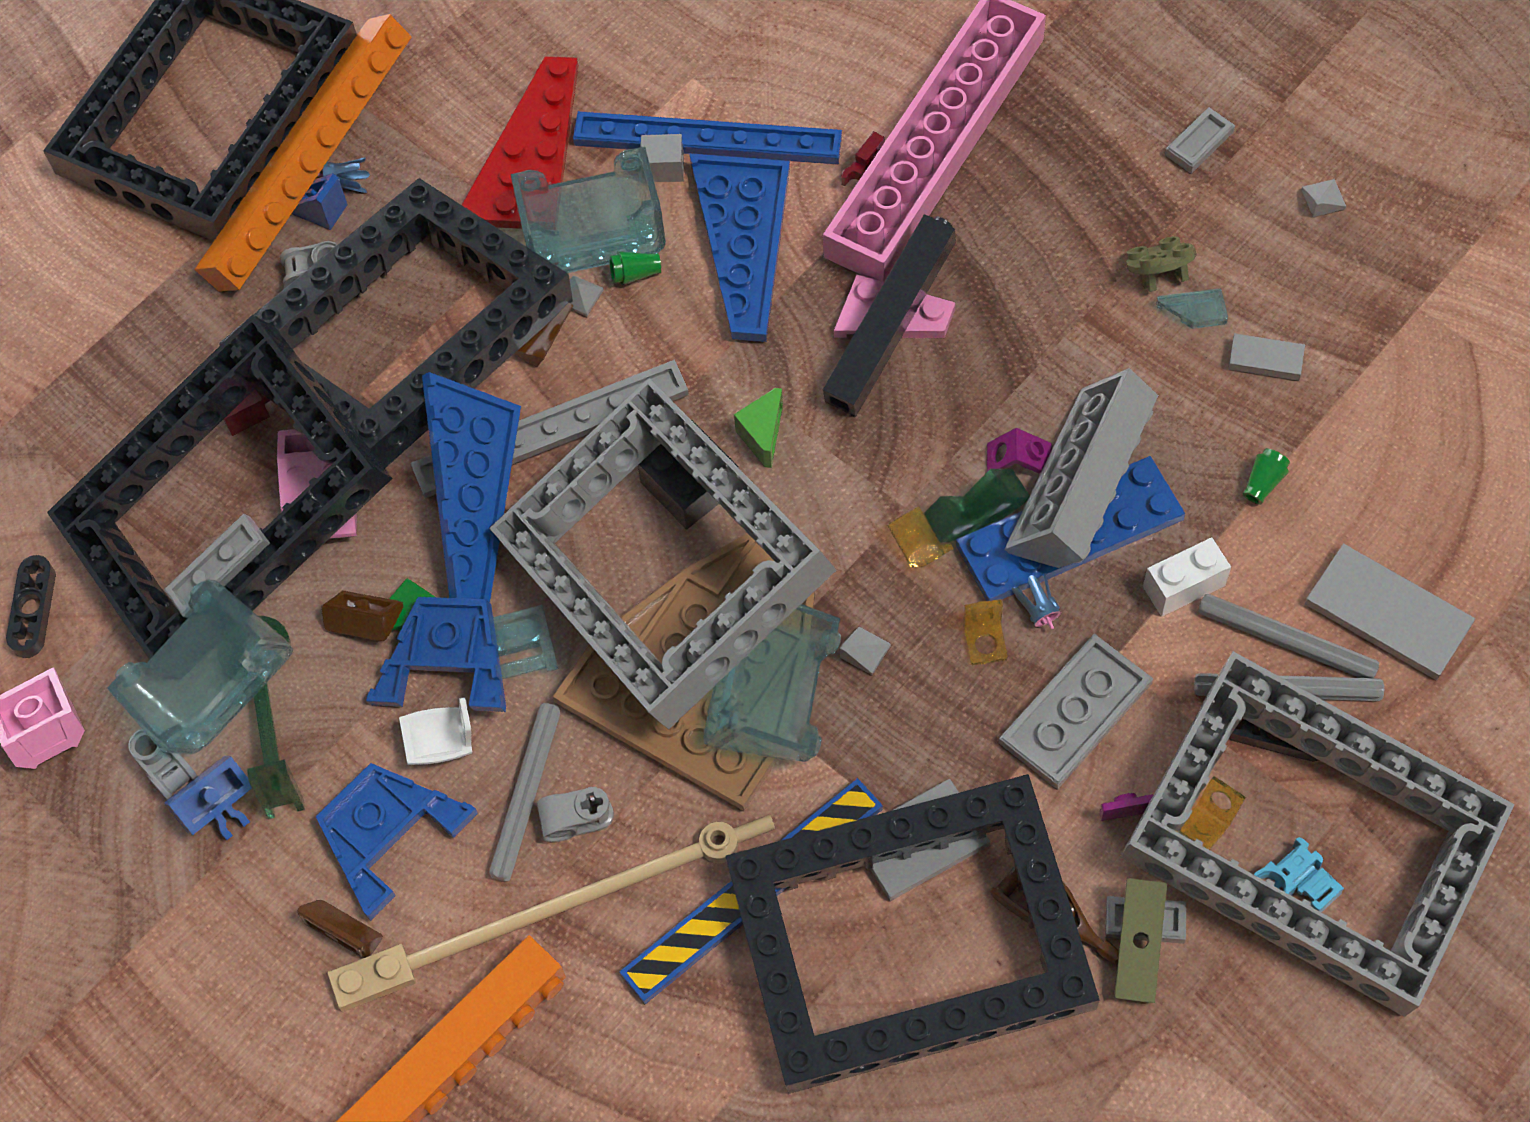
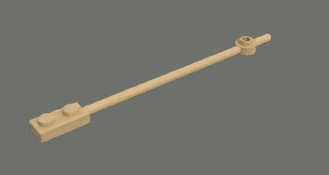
M767 815L734 829L724 822L711 823L702 830L698 843L408 956L404 946L399 944L327 972L338 1007L344 1012L416 984L412 970L699 858L705 857L713 863L727 862L726 855L737 853L738 843L774 830L773 820L770 815ZM720 835L725 838V841L720 845H715L711 842L713 837Z

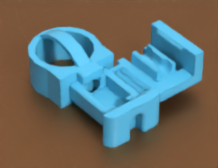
M1299 837L1295 839L1293 844L1295 849L1277 865L1270 861L1264 868L1255 872L1254 875L1260 879H1274V886L1278 889L1282 887L1283 891L1289 895L1295 893L1297 888L1299 895L1304 892V895H1307L1312 900L1311 906L1322 912L1342 894L1344 888L1321 868L1323 857L1317 851L1311 854L1308 850L1309 844ZM1330 889L1331 892L1318 902L1317 900Z

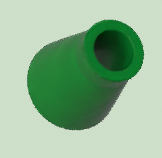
M618 251L617 255L609 257L613 283L621 282L622 285H626L654 274H661V260L658 253L646 254Z
M1268 448L1264 449L1262 454H1257L1243 496L1249 501L1261 505L1265 498L1289 473L1288 466L1290 461L1288 458Z

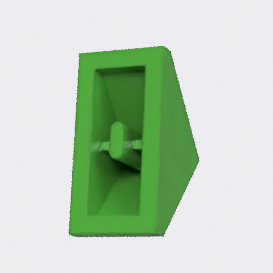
M774 388L734 414L736 433L763 466L772 468L783 410L782 389Z

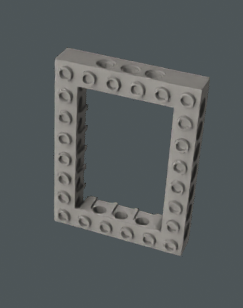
M650 378L640 385L490 527V530L645 709L668 730L837 571L823 553ZM660 444L669 451L774 560L763 561L752 570L754 572L753 575L732 594L729 592L724 597L726 600L704 621L700 619L696 623L698 627L676 647L672 646L664 654L662 663L555 544Z
M1233 651L1219 672L1120 857L1405 1017L1420 1006L1515 804ZM1242 718L1448 830L1391 951L1383 947V942L1377 939L1373 942L1346 927L1347 922L1342 919L1337 922L1310 906L1311 902L1303 899L1300 901L1274 886V881L1270 879L1264 881L1238 866V861L1234 859L1228 861L1203 847L1204 842L1198 839L1192 841L1179 833L1192 813L1191 808L1207 785L1210 779L1208 777L1224 753L1227 747L1225 745Z

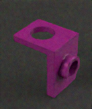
M1014 428L987 443V474L992 476L1014 464L1041 474L1052 451V443L1019 428ZM1003 444H1006V454L1000 462H997V451Z
M1135 793L1119 795L1114 798V802L1101 804L1100 819L1101 821L1143 814L1153 794L1137 797Z

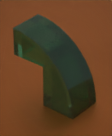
M990 469L964 496H940L923 515L941 543L952 542L1004 519L1023 505L1030 495L1013 469Z

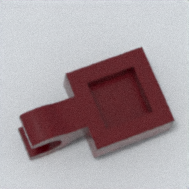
M875 131L872 132L856 152L853 164L842 172L841 185L846 186L852 179L860 180L885 143L884 136Z

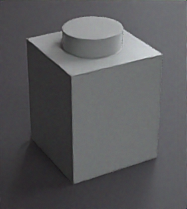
M682 134L641 135V149H635V168L642 169L643 183L684 181Z

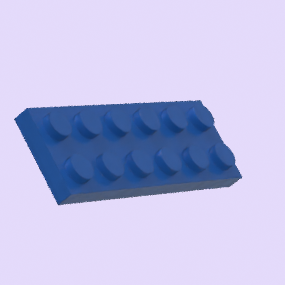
M1148 456L1130 464L1125 474L1120 478L1115 489L1116 496L1109 503L1103 515L1104 522L1090 544L1091 550L1088 556L1079 563H1072L1057 568L1009 554L1005 547L1023 511L956 539V547L988 605L1014 595L1013 587H1017L1021 591L1030 588L1028 582L1030 575H1034L1038 582L1041 583L1044 581V574L1047 575V579L1053 578L1183 521L1185 512L1152 457Z

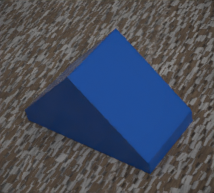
M332 173L315 179L292 214L331 230L348 205L339 178Z

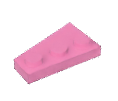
M856 275L834 329V338H847V334L856 333L884 282ZM926 294L902 338H945L955 312L956 303Z

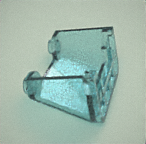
M646 148L627 149L621 152L614 159V172L548 185L545 175L539 171L526 170L511 174L526 247L567 273L608 265L609 257L617 255L618 251L646 254L660 252L665 247L666 239L661 206Z
M207 579L192 589L188 605L193 613L147 663L138 662L134 664L129 662L123 665L116 672V679L107 687L163 753L193 754L208 746L285 664L293 652V647L278 632L216 580Z
M802 604L797 607L714 686L703 739L705 745L721 750L798 762H807L815 757L819 752L822 738L818 735V728L809 724L821 661L830 653L834 654L840 644L841 634L838 632L840 618Z

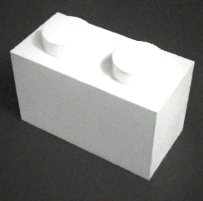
M1211 537L1147 568L1143 588L1162 617L1204 597L1205 594H1210L1226 586L1231 566Z

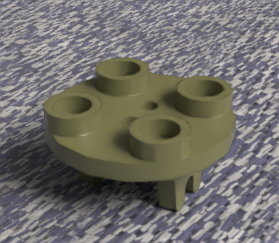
M1172 236L1161 239L1157 246L1150 248L1140 246L1128 250L1126 264L1129 272L1140 274L1144 289L1148 288L1149 292L1157 290L1155 275L1162 272L1174 270L1176 279L1180 278L1181 282L1189 280L1187 264L1193 261L1197 254L1192 244L1180 243V237Z

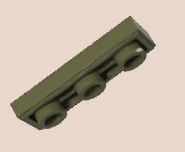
M1126 878L1114 998L1155 1003L1167 883ZM1143 933L1146 936L1147 944L1144 948H1138L1134 945L1133 938L1135 934Z

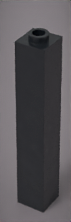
M926 214L921 218L824 386L823 395L826 403L854 417L859 413L956 243L955 228L946 219L938 216L932 218Z

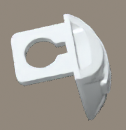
M465 697L459 698V708L428 709L399 717L407 765L440 763L472 753L471 725Z

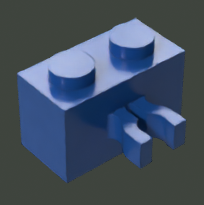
M223 756L164 802V804L187 833L194 835L211 820L215 819L219 833L225 840H228L233 835L227 830V821L221 812L225 810L229 817H236L239 823L245 827L250 821L242 812L233 809L232 804L255 786L231 756Z

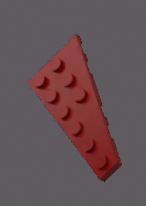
M544 57L462 203V206L497 228L557 229L579 67L577 58Z

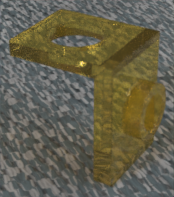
M915 507L887 525L910 567H924L953 550L951 544L939 543L920 507Z
M1002 599L965 605L963 628L971 665L999 662L1008 659L1001 626ZM982 636H990L996 641L997 648L990 654H983L976 649L975 642Z
M1213 776L1179 833L1192 841L1198 839L1204 842L1202 846L1211 850L1231 826L1246 797ZM1214 792L1225 794L1231 802V808H1219L1214 803L1212 794Z

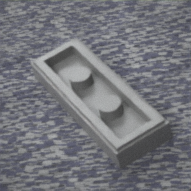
M243 514L164 590L182 616L190 619L270 542L253 519Z

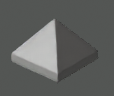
M573 275L570 279L573 299L571 310L587 317L604 290L603 287Z

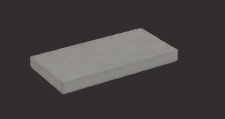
M1344 543L1305 601V605L1436 681L1476 619Z
M1093 634L1003 733L998 743L1058 790L1150 687L1153 678L1096 634Z

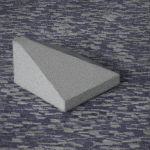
M1335 179L1303 186L1301 189L1313 217L1346 209V204Z
M858 627L840 647V658L873 675L891 647V644Z

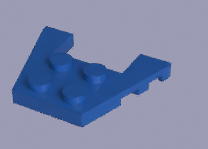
M418 597L397 637L399 643L392 657L385 660L380 670L383 674L376 688L370 689L366 701L372 706L403 707L410 670L474 673L469 707L474 711L506 712V700L491 603L486 599Z
M372 763L316 816L363 912L370 921L396 896L393 890L378 878L370 868L424 814L430 816L453 838L478 814L476 808L466 802L460 803L448 798L442 792L424 788L415 784L413 780Z

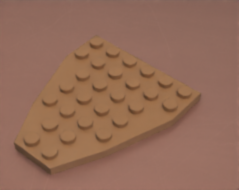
M746 533L682 570L621 618L662 663L664 654L672 646L676 647L698 627L696 623L700 619L704 621L726 600L724 597L729 592L731 594L735 592L753 575L754 572L752 570L763 561L774 560ZM815 591L669 730L645 709L590 644L553 695L554 703L745 811L785 749L811 644Z

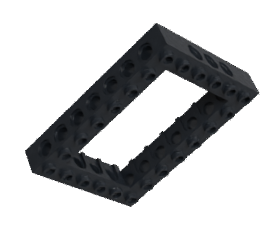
M154 0L43 152L56 175L214 241L357 36L354 23L299 0ZM209 16L299 53L289 68L281 72L282 78L270 95H265L263 105L252 120L248 119L246 129L237 142L229 146V153L218 169L212 170L210 173L211 179L200 193L194 181L186 177L184 180L164 172L162 167H151L137 161L135 156L131 154L125 156L110 148L204 18Z
M420 178L415 180L253 314L274 326L293 349L310 334H316L318 332L317 328L335 313H341L343 311L342 307L356 295L367 291V286L382 273H388L392 270L391 266L407 252L412 253L416 249L415 246L429 234L431 243L438 250L444 249L458 258L461 265L470 266L482 274L487 282L493 281L505 289L502 294L370 409L303 363L384 468L429 430L422 375L431 372L475 389L555 318L568 303L573 302L570 279L567 272ZM236 328L232 333H230L221 342H219V345H221L227 338H229L238 328ZM262 382L255 390L274 402V394Z
M252 314L47 513L157 671L182 678L393 478L279 331L271 324ZM263 382L274 394V402L284 408L294 420V428L303 433L314 446V454L331 466L318 478L313 477L309 481L310 486L291 504L286 503L282 507L283 511L264 529L259 528L270 544L189 619L183 617L177 607L175 608L118 528L116 522Z
M1029 774L725 856L788 1094L1097 1010L1100 1002L1099 995ZM1005 829L1007 855H1012L1018 876V891H1023L1027 903L1030 929H1035L1041 949L1040 962L1045 973L814 1036L775 890L789 886L793 890L798 888L800 883L826 876L830 880L836 878L837 873L863 866L867 870L874 868V863L903 856V859L911 858V853L940 846L941 849L948 848L949 843L978 836V839L986 837V833Z

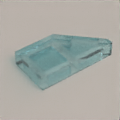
M1221 288L1157 296V308L1162 311L1166 309L1181 318L1180 322L1192 329L1227 324L1228 314Z

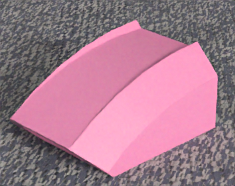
M54 667L0 695V743L15 767L36 769L40 763L71 747H78L85 730Z

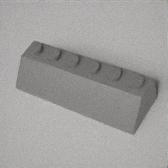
M1130 368L1081 389L1005 547L1009 554L1057 568L1072 563H1079L1088 556L1091 550L1090 544L1104 522L1103 515L1109 503L1116 496L1115 489L1120 478L1129 467L1128 461L1133 450L1141 441L1140 435L1145 424L1153 415L1152 409L1159 396Z

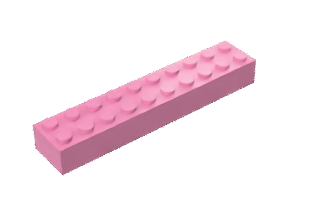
M980 0L824 232V258L862 276L882 282L886 281L924 214L928 216L931 214L1043 42L1046 15L1012 0Z

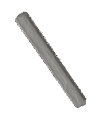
M1205 594L1200 603L1198 612L1201 615L1359 678H1375L1378 671L1379 662L1375 659L1211 594Z
M1196 674L1194 679L1195 694L1207 696L1218 674ZM1280 676L1320 699L1380 701L1383 699L1385 692L1383 680L1377 678Z
M542 703L539 707L489 871L493 879L504 882L511 879L560 717V710L556 705Z

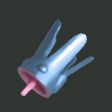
M360 158L343 163L326 162L323 167V173H319L318 177L334 173L339 178L342 188L367 193L365 188H362L358 182L352 180L366 179L370 174L368 171L358 170L360 163L366 160V158Z
M1044 574L1043 577L1048 598L1034 575H1030L1028 582L1037 605H1034L1019 588L1013 587L1012 591L1030 613V620L1034 622L1035 627L1049 624L1050 628L1054 629L1052 621L1058 618L1061 612L1056 600L1051 596L1047 575Z

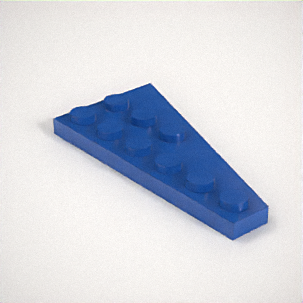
M689 153L731 337L737 340L767 342L789 181L790 161Z
M428 372L422 375L449 598L486 599L490 602L500 540L490 530V527L504 515L521 406Z

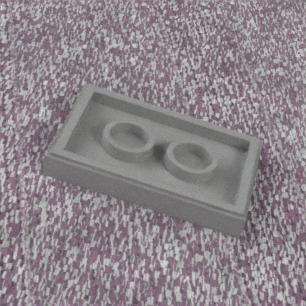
M948 779L894 810L959 792L951 779ZM987 835L981 839H978V836L949 843L948 848L941 849L940 846L911 853V858L903 859V856L874 863V868H870L889 901H892L990 846V840Z

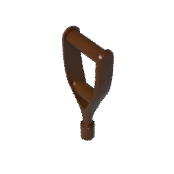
M1014 866L996 888H991L990 893L1005 908L1028 922L1029 911L1008 898L1017 888L1018 876ZM1063 882L1073 916L1076 917L1079 924L1077 929L1081 940L1098 949L1097 953L1113 965L1118 960L1119 949L1107 940L1104 942L1097 936L1087 922L1073 894Z

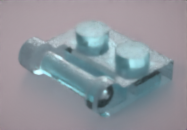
M543 605L493 617L499 657L540 646L543 653L500 664L502 679L545 668L547 672L558 669Z

